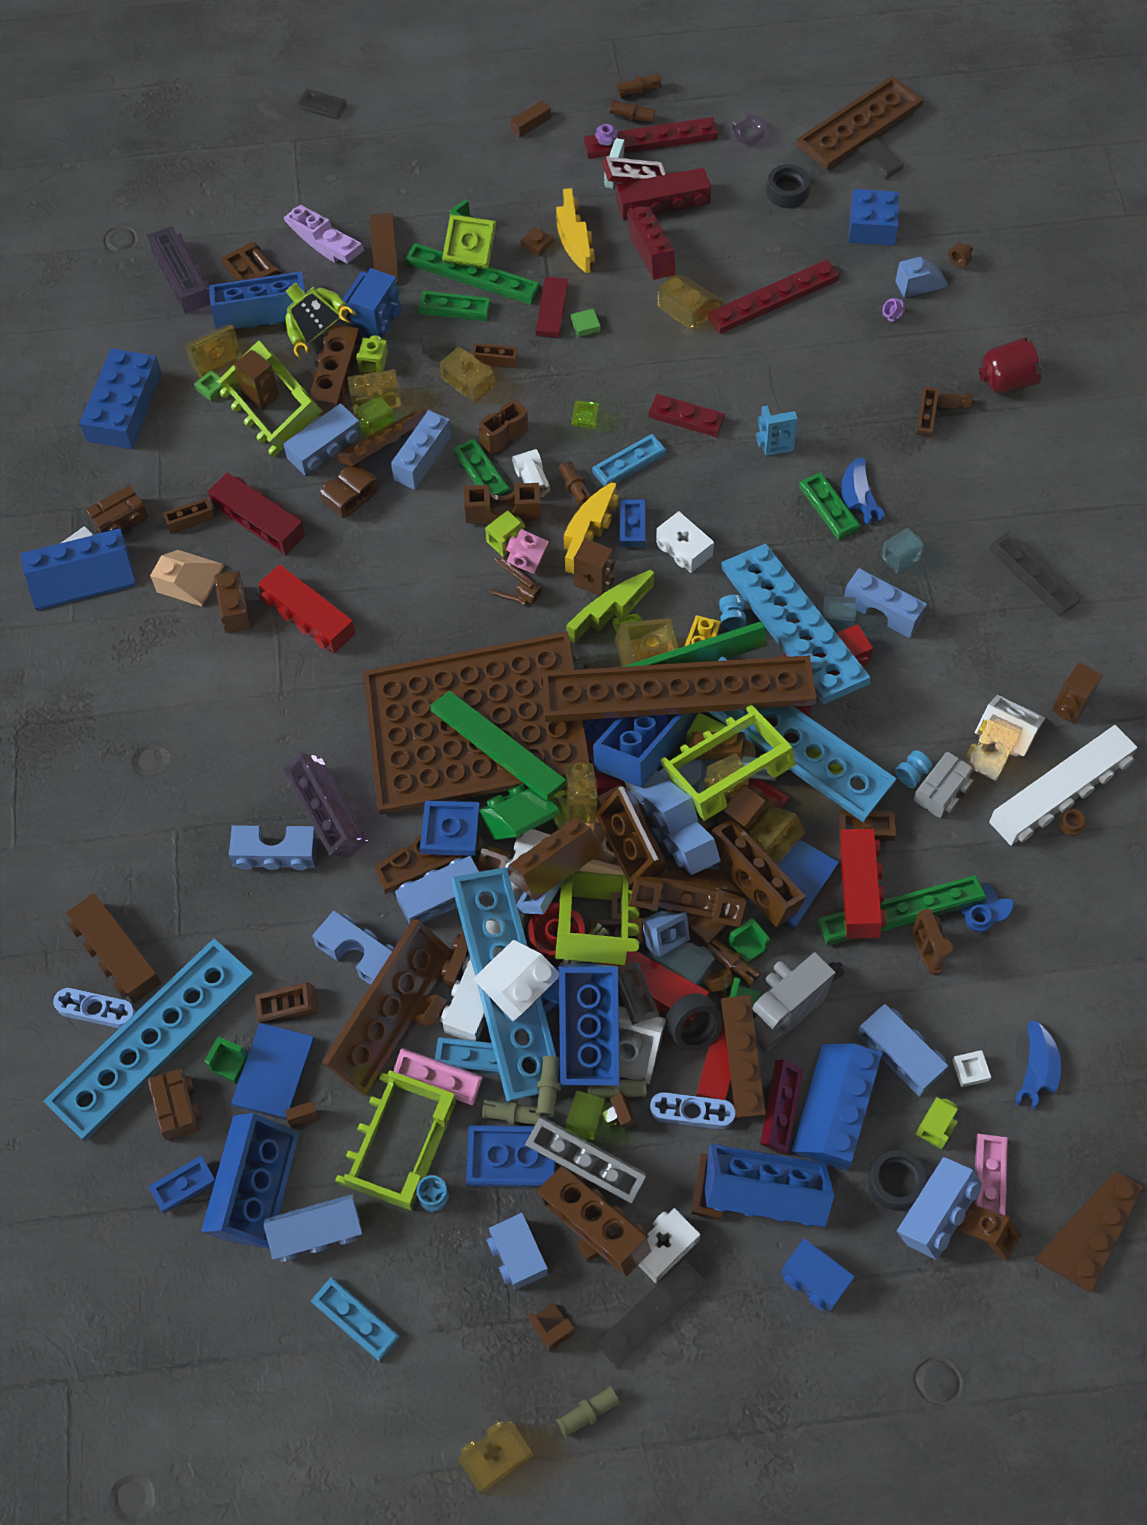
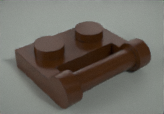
M256 242L248 243L221 258L222 265L235 281L281 275L280 270L273 266L261 253V248ZM249 256L254 257L264 269L262 272L248 258Z
M928 908L919 911L911 934L927 971L931 975L936 976L943 972L944 960L951 954L953 946L949 940L943 939L941 922L937 916H933L931 909Z

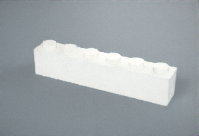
M1116 725L1112 726L995 809L989 823L1011 846L1019 840L1021 842L1026 841L1032 836L1035 828L1047 826L1054 819L1053 815L1059 811L1063 813L1069 810L1077 798H1086L1095 789V785L1099 782L1101 784L1108 782L1114 776V772L1117 769L1124 770L1134 761L1133 755L1138 747Z

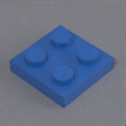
M425 801L420 843L421 854L476 856L480 815L479 802Z

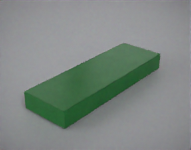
M422 290L418 313L487 322L491 308V298Z
M475 438L453 448L455 456L475 485H489V490L494 495L505 496L511 494L510 488Z
M821 472L800 481V489L838 541L860 531L861 525Z

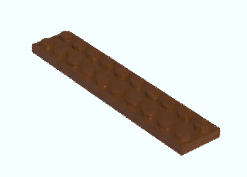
M810 655L542 672L545 722L746 710V707L750 705L755 709L816 705L817 700Z

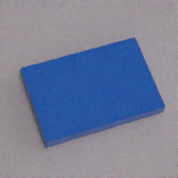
M791 835L773 862L806 896L797 915L785 922V924L796 929L838 867L839 862Z
M259 1023L231 1105L236 1108L287 1120L285 1110L293 1107L315 1041L314 1036Z
M469 1125L466 1186L541 1187L556 1172V1162L525 1145L534 1126Z

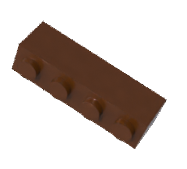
M95 893L66 912L71 920L67 924L77 938L81 935L84 937L86 942L82 945L92 958L96 955L102 961L98 964L99 968L107 978L110 976L114 977L117 983L113 986L123 999L128 996L134 1004L162 984L155 971Z
M751 996L721 998L736 1117L765 1114Z

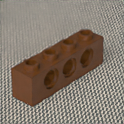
M331 325L329 333L324 335V349L318 355V369L313 372L312 388L307 391L309 396L322 410L319 416L325 415L340 403L344 404L356 364V356L361 347L359 328Z
M733 818L713 828L710 835L715 840L720 857V862L717 864L776 928L795 917L806 898L802 891Z
M561 1166L537 1190L542 1204L621 1274L627 1277L651 1252L647 1240L649 1235L640 1225H631L627 1221V1216L617 1206L611 1208L606 1203L605 1197L596 1188L590 1190L585 1186L586 1182L579 1174L574 1171L570 1173ZM580 1198L577 1202L570 1203L573 1199ZM595 1216H601L596 1221H590ZM616 1234H623L619 1239H611Z

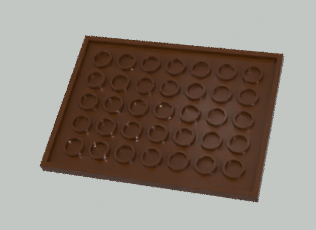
M568 631L363 671L379 814L383 815L424 807L425 801H457L509 791L513 787L524 784L431 711V704L448 691L458 696L564 779L592 775L583 720L545 722L542 672L575 670Z

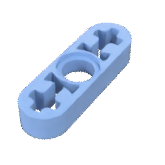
M72 988L61 989L56 993L53 1000L55 1008L62 1016L120 1028L136 1013L132 1005L126 1000ZM71 997L76 1004H81L80 1009L74 1004H68L65 1008L62 1002L68 1001ZM93 1002L102 1003V1010L96 1015L88 1014L87 1009L89 1005ZM109 1005L113 1012L121 1013L125 1009L128 1015L122 1016L119 1020L116 1014L109 1012Z
M659 1093L652 1098L650 1103L652 1117L662 1123L724 1130L733 1124L735 1118V1109L726 1100ZM661 1101L667 1102V1107L676 1108V1102L681 1103L679 1116H675L676 1110L667 1109L666 1114H661L660 1108L655 1106H660ZM689 1104H695L700 1108L701 1114L697 1118H689L685 1115L684 1108ZM706 1106H710L709 1113H718L719 1109H725V1114L730 1115L726 1116L724 1121H719L717 1115L709 1114V1120H704Z

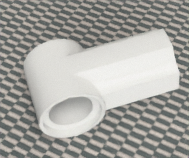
M535 449L512 457L517 476L522 477L524 483L539 482L540 498L544 497L550 491V485L543 472L542 461L538 451Z

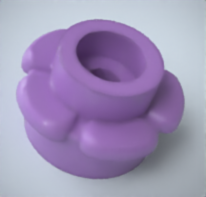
M603 124L596 130V138L602 145L613 144L618 135L615 127L610 124Z
M896 298L885 302L883 315L889 321L894 322L903 316L904 302Z

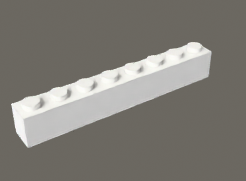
M531 829L524 833L523 836H518L514 845L516 853L513 859H508L505 867L508 868V865L518 859L521 854L526 853L550 835ZM511 882L517 904L524 892ZM519 912L524 931L531 914ZM486 922V929L489 933H499V926L496 922ZM494 948V950H493V956H494V958H495L503 949H501V948ZM467 955L462 967V971H464L461 981L457 980L454 984L451 994L454 998L450 1006H445L441 1015V1022H443L445 1033L463 1040L478 1041L486 1023V1018L477 983L473 980L475 974L471 958Z

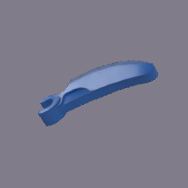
M857 458L848 466L843 476L841 488L843 501L849 510L862 511L865 514L864 522L867 525L871 523L872 516L877 517L880 523L884 518V511L876 505L866 478L865 459Z
M1030 1021L1027 1026L1029 1037L1028 1066L1022 1089L1018 1091L1015 1103L1019 1106L1023 1097H1029L1032 1100L1031 1109L1035 1110L1038 1105V1092L1040 1090H1048L1053 1093L1057 1091L1061 1078V1060L1057 1045L1049 1032L1037 1021Z

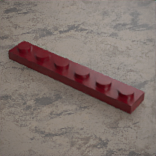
M714 117L617 131L618 135L616 137L624 140V153L716 140L718 139V130ZM596 134L584 136V146L588 159L610 156L613 144H600Z
M826 259L708 312V320L718 333L722 334L839 281L840 274Z

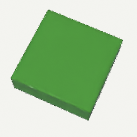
M594 309L571 314V321L578 337L600 332V324Z
M212 370L194 383L195 389L211 402L220 395V391L224 386L218 382L221 377Z

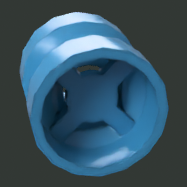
M728 595L721 598L719 608L722 612L720 617L722 628L736 630L746 625V615L743 612L745 609L744 598L739 595Z
M914 750L908 755L906 762L900 763L895 768V774L903 784L914 788L920 783L922 776H926L932 771L933 764L925 754Z
M435 1175L426 1176L417 1186L420 1204L426 1211L438 1212L447 1205L449 1194L445 1182L440 1177Z

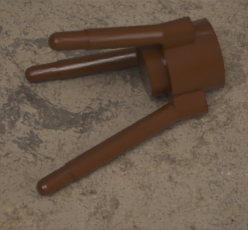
M497 557L494 559L498 565L520 581L516 588L519 596L493 589L490 590V594L516 601L523 606L526 605L527 601L534 604L541 595L543 587L532 581L515 565L508 563L505 557H502L501 560Z

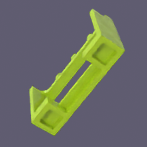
M258 341L247 352L253 350L272 365V369L292 391L291 393L300 402L301 406L279 428L271 433L236 391L239 387V382L234 365L218 382L224 386L220 391V395L223 398H228L232 394L236 399L231 405L233 411L238 412L243 408L249 416L244 420V424L247 427H251L256 423L262 430L257 435V439L260 443L268 440L273 445L268 450V453L274 457L284 449L286 441L307 427L322 410L271 350Z
M752 705L746 707L748 714L737 721L732 717L726 719L728 726L713 735L710 731L703 733L705 740L692 748H689L686 744L681 746L682 754L669 761L666 757L660 759V763L667 771L669 780L692 797L695 810L704 821L728 807L724 795L726 791L757 772L767 768V772L774 779L796 765L793 747ZM754 725L755 730L773 747L772 750L699 794L678 772L680 767L748 726Z
M576 871L563 881L560 886L559 924L555 959L625 965L627 951L634 952L639 949V941L628 938V936H636L639 933V926L637 924L628 923V919H637L639 917V909L628 906L632 892L629 888H633V885H629L625 876ZM612 893H622L621 937L570 933L572 897L612 900Z
M389 1071L388 1074L381 1073L379 1080L387 1083L382 1099L370 1098L369 1104L378 1107L370 1126L361 1123L358 1126L357 1130L366 1134L359 1152L348 1151L346 1154V1158L355 1161L349 1175L345 1174L344 1177L337 1175L335 1182L413 1211L418 1198L417 1186L428 1174L457 1102L455 1094ZM395 1087L439 1102L433 1115L434 1122L413 1173H409L401 1194L357 1178Z

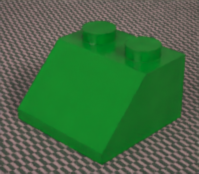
M524 784L511 788L509 790L510 795L504 798L502 795L488 800V806L479 810L492 840L518 837L561 814L559 808L550 799L546 801L531 788L525 787Z

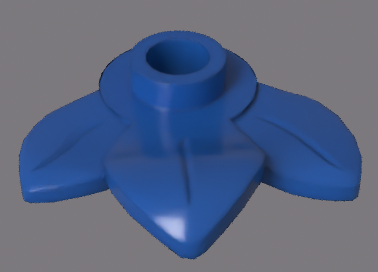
M988 882L981 885L987 896L985 903L959 910L966 916L967 926L975 932L988 931L993 926V923L1006 920L1012 912L1013 900H997L995 891ZM981 917L984 919V922H977L974 919Z

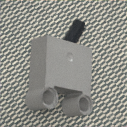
M815 952L793 971L782 961L775 964L774 970L778 974L770 973L766 977V982L772 989L760 997L752 1008L758 1015L754 1019L756 1042L766 1052L772 1049L785 1035L825 1001L831 983L844 974L843 964L832 962L827 965Z

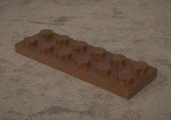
M891 76L797 138L796 146L824 169L828 170L922 107L923 99L895 77Z
M413 919L321 1062L360 1095L366 1096L442 974L446 960H450L454 954L420 920Z

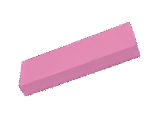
M405 1048L400 1049L393 1071L455 1094L456 1100L472 1106L476 1102L484 1077Z
M977 1134L975 1173L983 1186L978 1198L974 1200V1204L1005 1216L1008 1137Z

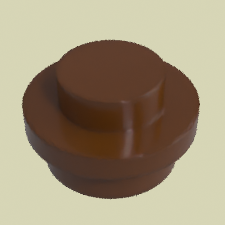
M1070 809L1060 815L1058 826L1064 834L1077 836L1084 831L1086 819L1080 811Z

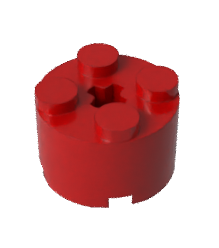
M550 903L544 914H535L529 921V946L531 949L541 953L552 966L558 968L559 964L565 960L555 959L557 937H554V934L558 933L560 903ZM571 909L570 933L585 934L584 921L581 915Z

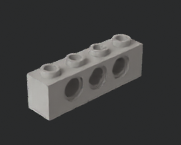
M541 1115L525 1144L631 1204L646 1177L645 1172Z

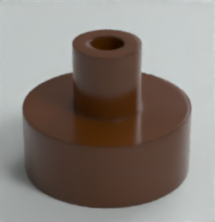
M956 243L948 251L950 261L958 268L965 267L972 260L971 252H973V248L970 244Z
M721 969L708 974L704 981L709 992L717 991L719 998H725L730 995L728 987L733 984L734 978L730 969Z

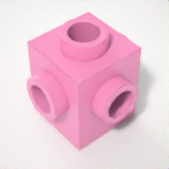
M521 529L517 538L511 537L506 551L510 552L507 562L535 574L549 541Z

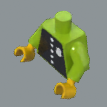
M294 283L285 291L294 301L287 307L288 313L285 319L287 333L294 346V353L299 359H302L300 356L302 349H305L308 355L311 353L304 342L309 344L340 318L350 323L346 318L348 312L354 316L357 315L355 310L347 307V304L337 293L327 289L312 287L304 293L300 286Z

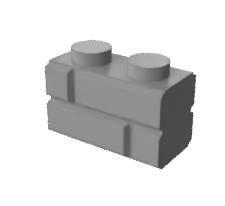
M946 752L917 789L913 799L914 802L924 809L927 808L929 812L938 818H941L945 811L951 813L959 801L956 798L960 792L965 794L974 781L971 779L973 767L964 761H960L959 758L951 753Z

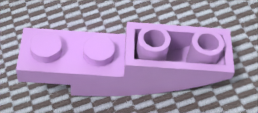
M302 205L294 208L284 217L286 223L305 242L334 263L340 259L348 264L364 251L362 243L332 228L330 220Z

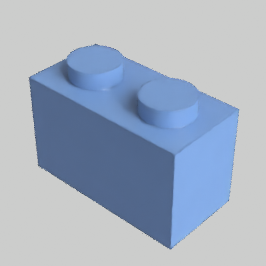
M522 1213L489 1228L491 1238L486 1240L493 1256L499 1254L503 1265L499 1267L505 1284L511 1282L514 1290H517L548 1275L546 1264Z

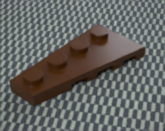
M415 410L335 454L338 463L353 466L369 455L378 452L385 445L398 441L406 432H413L425 416V410Z
M479 832L476 856L481 854L482 847L484 846ZM420 834L413 843L406 848L402 847L376 865L374 870L384 893L388 894L399 889L406 882H415L423 878L428 872L445 868L457 858L464 859L468 855L421 854Z
M1115 1171L1034 1260L1087 1292H1091L1143 1186Z

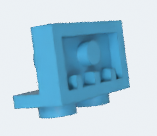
M762 406L761 416H758L760 432L756 434L758 446L763 447L765 456L794 451L798 420L795 411L771 416L768 406Z

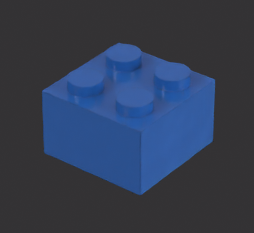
M853 189L850 205L849 243L895 245L899 217V192Z
M370 268L349 300V307L357 313L356 316L351 314L353 328H359L360 336L370 338L375 335L382 338L384 334L389 332L394 318L399 316L401 304L399 302V288H397L395 276Z

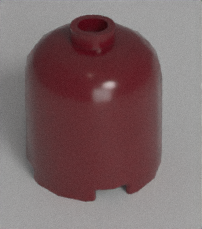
M1024 337L988 350L983 356L982 368L979 369L982 383L986 382L987 386L997 393H1006L1039 384L1041 372L1036 373L1035 363H1039V358L1033 342H1028V338Z

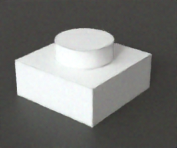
M982 1050L954 1056L952 1061L961 1087L987 1082L991 1079Z

